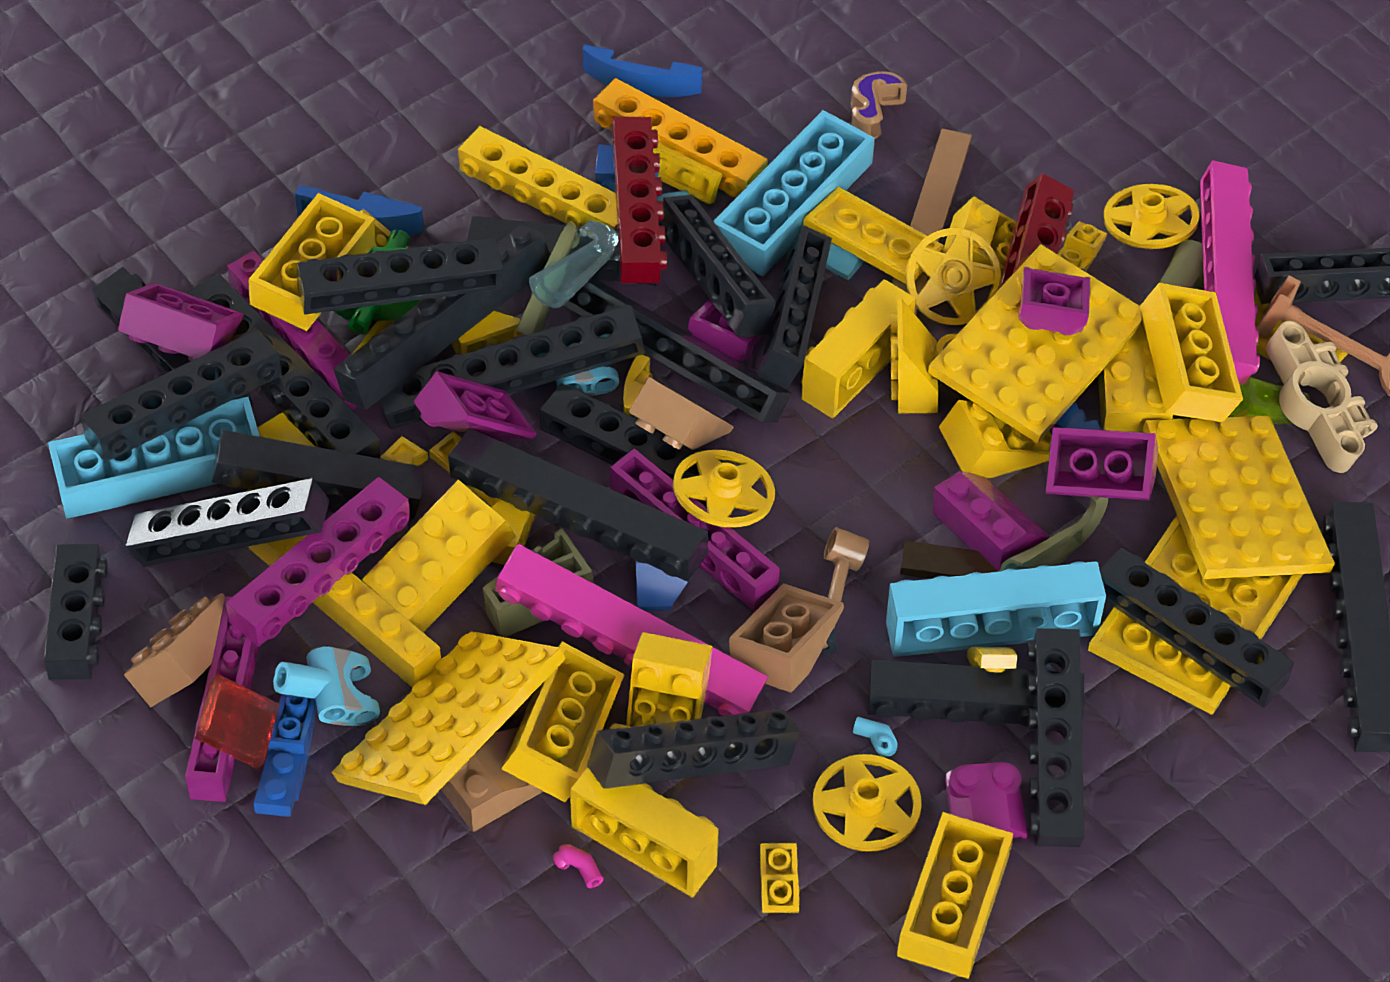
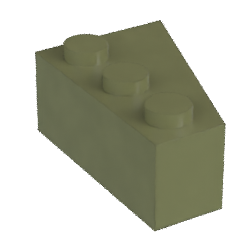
M563 528L554 534L555 539L545 547L537 546L532 550L594 584L592 570ZM498 577L483 587L487 617L500 637H507L543 622V620L535 617L529 608L519 603L511 604L502 599L499 592L495 591Z

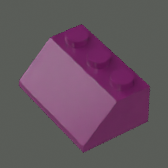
M152 283L126 293L118 331L128 334L129 339L139 343L150 342L159 345V350L171 354L179 352L189 356L188 359L193 361L228 344L242 321L243 313L157 283Z
M436 371L413 401L422 413V420L431 427L436 428L440 426L448 428L458 434L461 432L466 433L471 428L498 441L533 439L537 434L505 390Z
M1053 427L1046 494L1150 500L1156 478L1159 448L1156 433Z
M959 471L934 487L933 514L969 548L977 550L998 571L1007 559L1050 538L1044 530L984 476Z

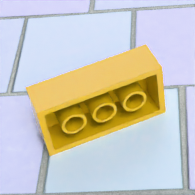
M318 193L249 278L250 305L307 331L321 313L304 315L297 285V262H305L311 259L336 258L343 255L367 254L375 244V218Z
M885 279L876 288H870L861 303L855 308L851 307L846 312L843 320L836 327H831L816 347L812 346L807 350L803 363V377L801 379L802 400L833 419L891 361V334H897L891 333V313H897V299H902L914 313L916 298Z
M1158 283L1140 305V310L1164 411L1166 414L1224 422L1240 404L1243 397L1216 292Z
M1143 323L1098 375L1101 430L1144 433L1142 429L1146 420L1173 419L1172 414H1166L1164 411Z
M458 480L371 569L362 581L424 633L516 535L504 518Z
M561 642L558 647L566 659L534 691L501 769L566 802L570 797V789L587 769L597 731H601L604 727L624 674Z
M587 767L570 789L571 827L693 898L716 868L718 828L708 818L696 816L685 810L675 799H666L654 792L647 783L603 789Z
M945 812L942 813L900 933L897 957L969 979L1006 868L1014 833Z

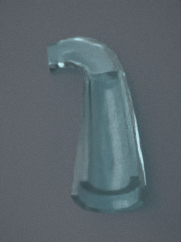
M592 220L580 228V237L588 236L593 241L529 277L533 295L548 307L558 308L565 304L614 253L618 243V234L613 228Z

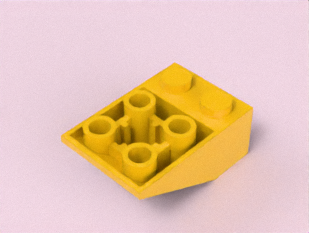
M973 196L954 214L950 228L969 230L981 236L994 250L1000 264L1002 276L1016 221ZM955 235L947 236L942 253H946ZM973 241V262L991 266L985 251Z
M897 299V313H891V333H897L891 334V380H893L891 381V400H898V414L938 413V379L928 373L929 365L935 359L934 348L937 340L902 299Z
M958 400L939 425V429L962 472L984 476L985 478H993L1048 462L1050 458L1052 440L1050 431L1047 432L1039 443H1036L973 401Z
M642 632L632 661L626 726L635 727L701 719L713 646Z

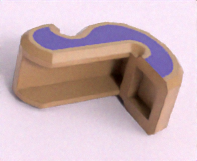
M873 72L859 77L854 82L852 88L851 125L875 139L878 138L882 133L880 121L883 119L881 105H898L906 102L907 84L905 80L890 72Z

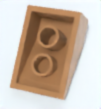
M648 377L628 411L638 417L635 424L652 434L655 429L665 433L662 440L679 450L682 445L692 450L730 433L734 427Z
M783 583L729 638L730 657L768 676L765 684L792 693L812 670L844 609V603Z
M519 727L494 733L441 788L472 832L544 792L501 769Z

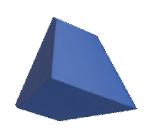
M635 561L637 607L644 611L672 610V605L688 582L678 577L668 576L662 570L646 563L642 564Z

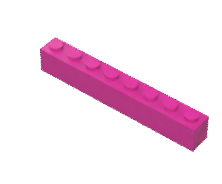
M1212 160L1200 180L1204 291L1216 292L1239 385L1244 386L1250 376L1257 372L1260 364V356L1256 354L1259 331L1255 329V319L1258 310L1257 304H1254L1256 280L1253 279L1255 255L1252 254L1251 248L1254 231L1250 227L1253 207L1249 205L1252 184L1248 182V168Z
M517 544L497 578L495 591L499 592L502 599L511 604L519 603L529 608L535 617L543 621L551 620L561 625L563 631L570 636L576 638L581 636L589 640L602 653H613L619 656L631 668L633 656L642 632L708 645L520 544ZM712 647L710 673L704 704L707 703L718 709L721 716L750 713L768 676Z

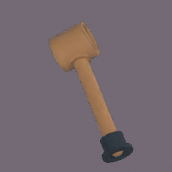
M838 527L834 528L824 550V559L833 562L835 565L828 598L841 602L848 570H859L868 551L869 539ZM834 628L821 652L833 653L837 650L838 645L835 642L837 631Z

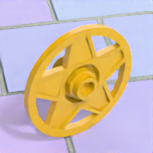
M1141 184L1123 189L1109 199L1104 209V224L1113 237L1127 245L1145 249L1166 248L1185 241L1196 231L1199 224V209L1196 202L1179 189L1161 184ZM1161 194H1166L1172 197L1164 198ZM1132 196V205L1115 207L1120 201ZM1188 209H1190L1192 215L1189 225L1178 217ZM1115 224L1130 226V236L1119 230ZM1158 233L1172 236L1165 239L1151 240Z
M960 228L942 229L926 236L912 251L906 267V286L908 293L916 298L915 306L927 318L944 325L968 323L998 291L1001 280L1000 264L992 247L976 233ZM955 235L946 253L926 247L929 243L940 237ZM973 241L985 251L991 266L973 262ZM916 263L929 277L918 294L914 282ZM992 284L987 300L976 311L974 290ZM948 301L959 318L943 317L932 312L929 308Z
M706 450L692 454L679 464L674 475L673 489L681 506L694 517L716 526L743 527L754 524L769 513L775 498L774 483L767 471L754 460L732 451ZM719 460H728L741 465L736 466L731 463H721ZM696 463L700 476L681 479L684 472ZM759 478L766 489V498L751 488ZM689 498L706 501L707 512L694 505ZM735 508L753 512L747 516L729 518Z
M853 755L836 761L821 774L814 788L813 812L821 829L840 845L859 851H879L899 844L912 833L920 817L921 794L913 777L898 763L877 755ZM864 764L880 766L893 773L875 779ZM843 769L845 787L822 791L828 780ZM908 789L911 792L913 801L911 818L896 804ZM823 812L845 817L844 835L829 824ZM875 827L895 833V835L883 840L865 841Z

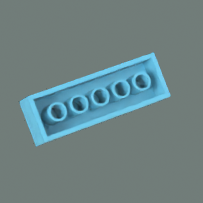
M823 110L713 222L747 266L764 277L787 253L802 228L804 217L837 187L847 190L872 164L875 138Z
M244 397L231 400L107 462L100 458L87 442L84 434L48 442L66 519L218 484L212 483L216 448L221 431L226 430L259 436L249 398Z
M1078 561L1058 566L1042 565L1036 568L1020 570L1006 569L1001 572L983 574L974 572L964 576H938L933 579L902 580L898 583H890L886 627L893 657L965 650L970 647H993L1027 643L1028 640L1034 639L1036 628L1080 629V637L1094 636L1100 627L1106 593L1097 561L1087 563Z

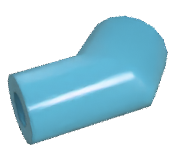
M857 717L853 733L870 738L876 752L880 756H892L896 752L898 744L891 728L883 723Z

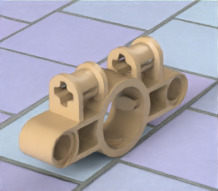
M1294 321L1283 322L1266 346L1267 353L1284 384L1279 393L1280 407L1293 424L1309 432L1327 467L1337 473H1344L1350 469L1365 450L1363 438L1377 429V423L1375 420L1370 419L1366 412L1363 397H1351V389L1345 378L1348 374V369L1345 365H1341L1335 353L1336 346L1334 343L1325 342L1313 345L1305 329L1300 324ZM1299 385H1309L1318 389L1325 395L1330 407L1322 408L1308 401L1302 394Z

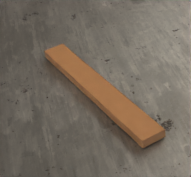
M941 129L910 227L927 236L944 229L971 144L972 135ZM925 272L914 281L917 294L928 280ZM893 278L892 284L908 293L906 284ZM915 306L914 314L917 316L918 309Z

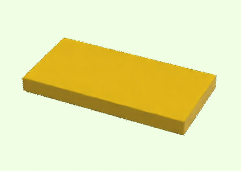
M837 187L804 217L803 221L804 226L831 237V242L905 284L906 267L910 255L917 244L927 236L840 187ZM936 240L926 246L939 252H943L944 245ZM917 263L915 264L914 281L924 272Z

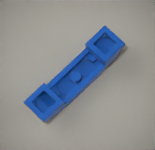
M585 44L583 46V71L606 85H609L617 78L652 97H682L699 94L702 91L703 67L673 62L671 69L667 70L615 60L614 50Z

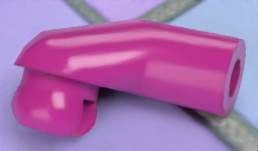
M565 844L560 846L559 851L553 854V862L558 868L565 870L570 865L578 868L588 888L597 887L603 882L604 878L590 853L573 845Z

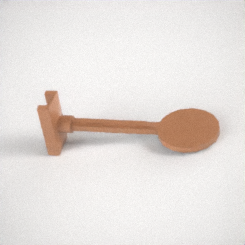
M1289 275L1264 310V318L1256 328L1259 331V336L1266 339L1280 320L1283 322L1294 321L1300 324L1305 331L1326 342H1333L1337 348L1378 369L1381 386L1390 397V354L1384 357L1302 313V309L1292 304L1301 281Z

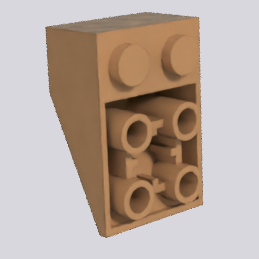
M222 593L211 600L206 596L189 609L190 613L185 609L180 611L168 622L172 626L169 630L164 628L150 640L153 645L150 649L145 647L132 657L131 661L134 665L124 676L150 707L192 684L212 664L225 596Z

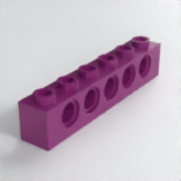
M255 251L227 266L229 284L249 304V278L263 262ZM252 306L352 410L357 408V406L343 399L333 370L349 354L317 319L305 331Z
M635 448L610 467L611 490L708 531V554L699 566L755 612L779 588L780 568L731 527H721L706 523L687 512L675 496L673 480ZM689 498L694 505L707 512V508L697 499Z
M380 477L376 478L324 521L321 533L307 535L227 601L226 607L229 623L258 647L266 640L277 636L285 624L294 617L302 615L310 603L319 596L327 594L335 582L345 574L352 573L359 562L366 556L377 552L384 541L395 532H400L406 527L410 520L408 499Z
M229 596L225 598L213 660L209 669L185 775L190 799L216 802H226L259 652V647L229 623L226 602L232 598Z

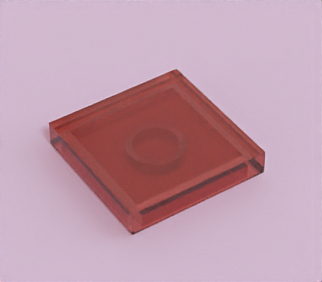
M217 674L211 679L195 739L258 769L264 764L280 704Z

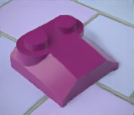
M1024 267L1021 306L1018 314L1019 320L1032 330L1043 329L1059 332L1063 335H1073L1081 332L1084 326L1087 325L1089 317L1090 277H1079Z
M710 299L690 317L688 329L692 333L691 335L738 362L751 357L755 343L763 336L756 335L749 338H739Z
M997 762L961 765L953 771L946 773L945 786L950 814L1014 833L1013 837L1027 838L1020 789L1021 774L1019 770L1012 764Z

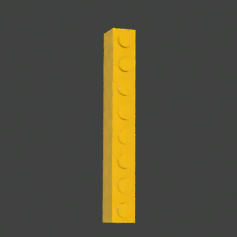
M307 535L249 546L248 548L271 566ZM353 573L345 574L333 584V587L327 594L319 596L312 602L411 687L435 669V664L441 659L440 646Z

